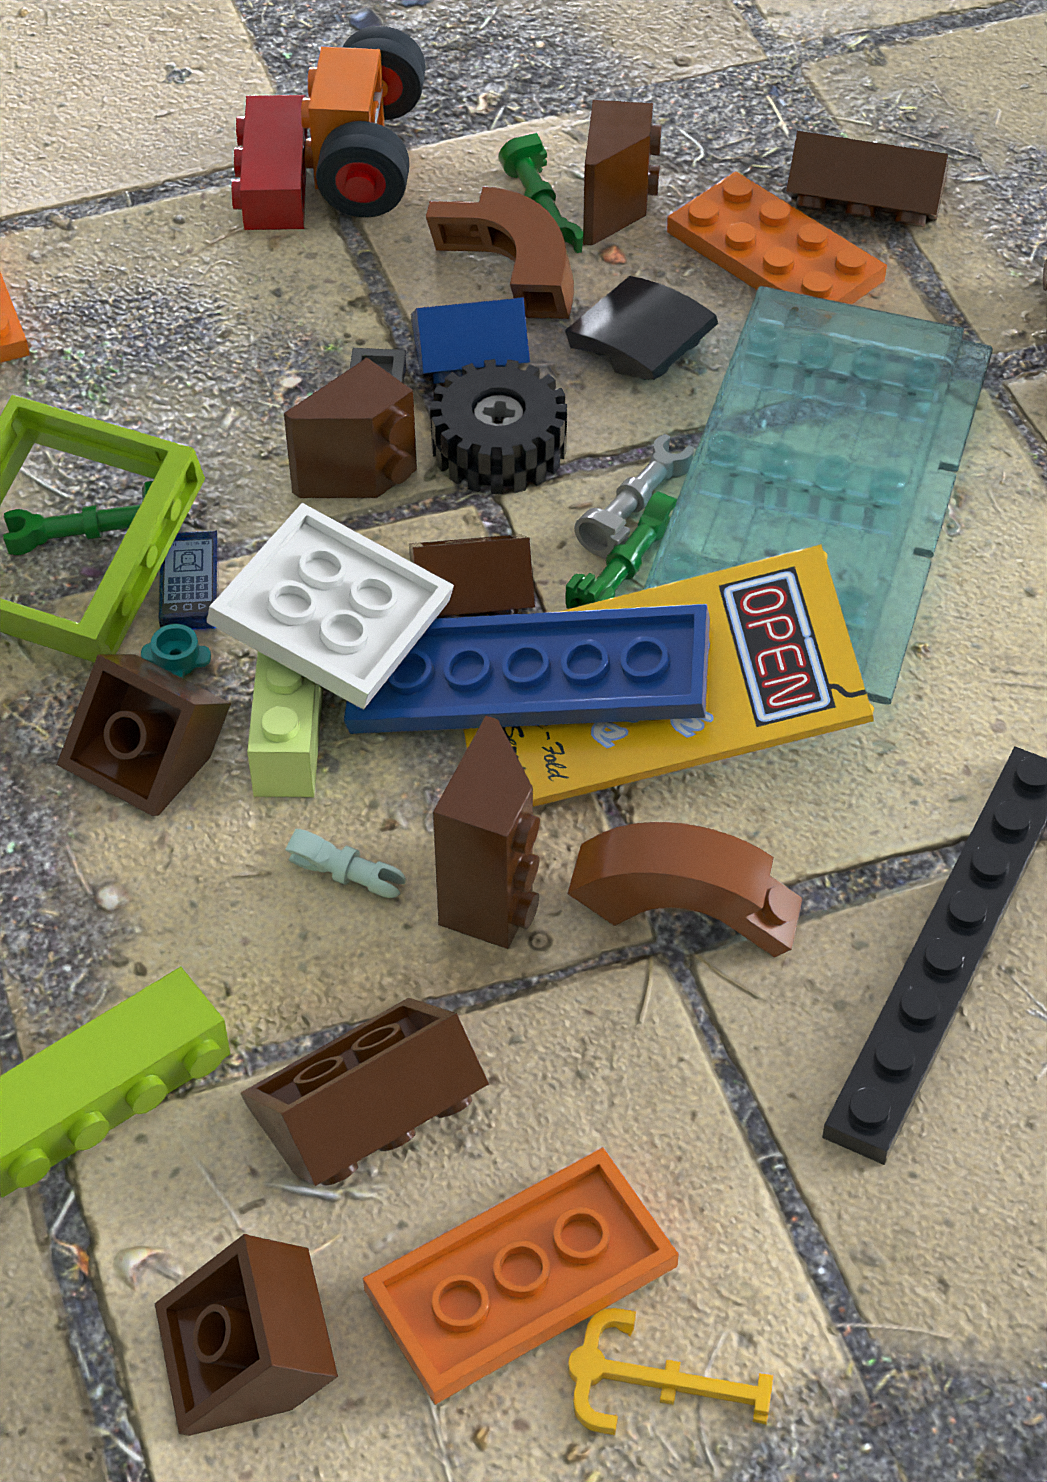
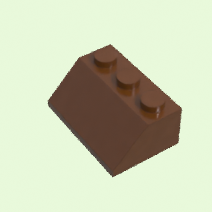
M797 131L786 192L789 197L797 198L796 206L800 208L825 211L826 204L830 203L846 206V215L875 219L876 211L896 214V223L925 227L926 219L937 220L949 167L948 154Z
M489 716L484 717L433 810L438 925L509 949L519 927L523 929L529 928L539 904V893L533 891V883L538 872L540 857L533 854V845L539 831L540 818L533 815V786L498 719Z
M407 998L242 1091L240 1094L246 1106L292 1172L314 1186L320 1183L327 1186L351 1176L358 1169L357 1162L378 1149L380 1151H389L409 1142L416 1134L414 1128L434 1116L443 1118L462 1111L472 1102L471 1095L489 1085V1082L457 1013Z

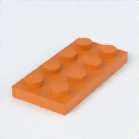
M737 171L670 214L667 218V233L816 329L823 326L885 281L887 269L885 263Z
M602 1147L363 1277L365 1293L434 1405L673 1270L678 1266L679 1254Z

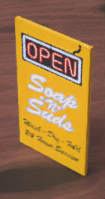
M822 544L559 611L707 604L710 616L706 715L705 718L502 727L533 786V807L874 722V707L869 703L827 564L828 556L823 551ZM478 728L463 729L467 748Z

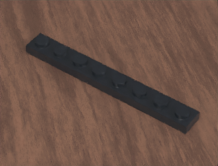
M1014 746L824 1124L823 1139L885 1165L1046 830L1047 758Z

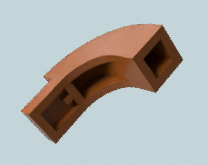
M485 186L482 187L479 202L429 201L426 220L436 251L492 252L508 257L515 262L510 281L513 298L524 297L526 318H570L574 298V279L564 238L555 219L539 203L511 190Z
M644 822L619 826L582 843L567 893L614 926L642 912L658 908H680L700 912L725 923L773 957L792 950L802 903V897L770 876L774 857L747 841L714 829L673 822Z

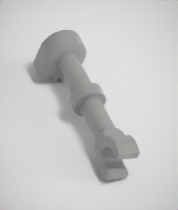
M666 434L659 436L654 441L653 453L649 464L636 477L627 478L617 488V497L604 510L590 508L576 521L574 531L580 544L591 553L606 559L607 555L616 545L624 544L629 538L627 536L630 534V528L624 526L626 524L625 519L632 512H640L646 507L651 498V493L663 480L682 476L691 470L694 447L688 445L681 453L672 454L669 453L670 436Z

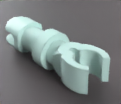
M295 829L285 849L287 852L292 853L289 861L300 867L312 871L333 873L332 879L336 882L346 885L351 880L368 887L369 892L382 897L396 898L400 895V891L395 886L385 882V880L396 884H405L406 882L405 875L398 868L381 861L374 863L360 857V851L350 846H345L342 850L337 849L332 843L303 829Z

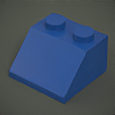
M524 297L416 308L411 313L420 375L433 374L434 384L445 383L444 378L452 372L461 377L462 366L473 363L476 369L484 368V360L495 359L496 367H506L507 359L519 361V365L530 363Z

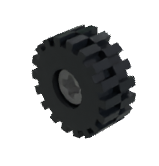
M495 359L484 360V368L476 370L473 363L462 366L461 377L452 372L444 378L445 387L440 385L436 387L433 392L434 401L430 403L433 457L436 456V465L441 472L449 469V479L459 484L465 478L468 480V489L476 492L480 491L482 485L491 486V494H503V486H512L514 493L526 491V481L531 480L538 486L546 481V471L554 475L560 468V459L565 458L567 444L566 395L562 388L556 389V380L549 374L540 379V368L529 364L524 371L519 369V361L507 359L506 367H496ZM501 419H504L502 424L493 423L495 420L501 421Z

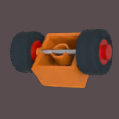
M371 26L352 34L342 48L321 47L317 67H309L308 95L311 98L303 97L301 105L302 128L310 129L311 136L305 142V167L313 169L315 189H319L323 198L340 212L355 217H376L391 211L399 204L406 191L410 167L408 151L403 141L393 131L384 126V120L402 117L415 107L422 94L426 65L419 45L410 36L398 29L387 26Z

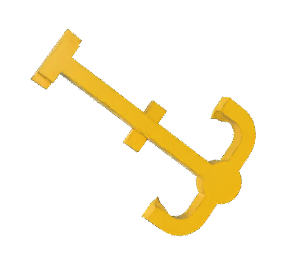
M608 1308L596 1313L587 1325L583 1346L576 1348L570 1354L568 1372L571 1379L576 1383L573 1398L574 1412L578 1421L591 1431L610 1435L616 1434L617 1414L610 1415L596 1412L590 1407L588 1402L591 1386L596 1385L602 1379L662 1389L660 1403L674 1405L676 1392L754 1405L752 1422L767 1425L774 1375L759 1373L758 1385L754 1386L679 1372L681 1362L666 1359L664 1370L605 1359L604 1354L598 1349L602 1332L608 1328L616 1327L619 1331L626 1333L630 1337L634 1331L636 1311Z

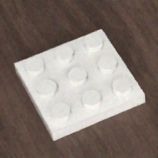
M301 503L209 606L207 623L364 710L450 601L454 585Z

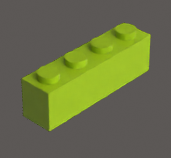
M181 966L0 1076V1196L2 1198L18 1188L29 1187L37 1183L57 1163L78 1150L83 1151L96 1146L106 1137L111 1129L135 1114H144L153 1110L164 1100L167 1094L193 1078L197 1079L207 1076L220 1065L224 1058L231 1055L224 1018Z

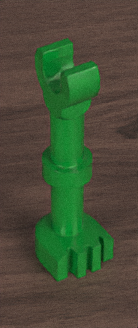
M537 133L509 140L502 146L498 155L499 162L505 173L510 177L520 179L526 190L524 196L531 198L545 208L558 224L564 242L571 244L576 253H581L583 246V231L581 227L562 217L555 204L556 194L551 184L543 181L539 174L543 170L542 167L547 166V152Z
M153 481L144 483L142 487V502ZM97 504L83 506L82 512L49 517L32 514L23 509L10 510L4 513V520L9 533L3 534V540L8 554L23 555L32 551L38 545L44 544L48 539L84 534L88 540L102 538L103 532L129 529L141 504L101 510Z
M659 491L655 492L648 501L637 528L624 544L616 545L606 557L607 566L599 576L595 578V575L588 573L586 577L585 574H574L566 584V608L571 609L614 598L615 591L622 582L632 579L642 566L641 558L651 545L661 538H666L672 532L676 525V519L669 517V514L677 505V499Z

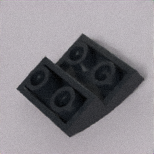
M628 276L565 330L570 348L594 352L597 355H609L615 373L639 377L643 380H655L663 376L669 367L688 350L696 347L701 339L719 323L716 314L692 298L665 285L643 278Z

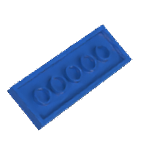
M707 604L435 619L364 710L346 701L344 722L350 734L479 728L485 716L498 719L501 727L705 718L710 630Z

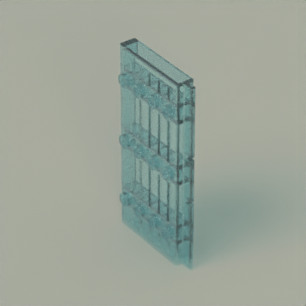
M764 286L758 287L643 590L822 544L823 551L828 556L827 564L869 701L884 705L891 704L932 564L928 558H932L936 550L956 480L955 472L959 470L993 348L989 345L962 340L964 334L963 327Z

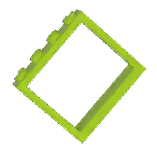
M12 394L0 415V505L34 443L154 479L80 623L0 598L1 633L95 663L98 654L117 653L205 480V476L196 452L192 447Z

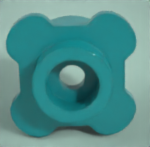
M170 624L161 627L153 634L151 642L142 647L141 657L184 679V676L191 673L194 668H202L210 663L211 651L206 646L198 645L197 635L190 627L182 624Z

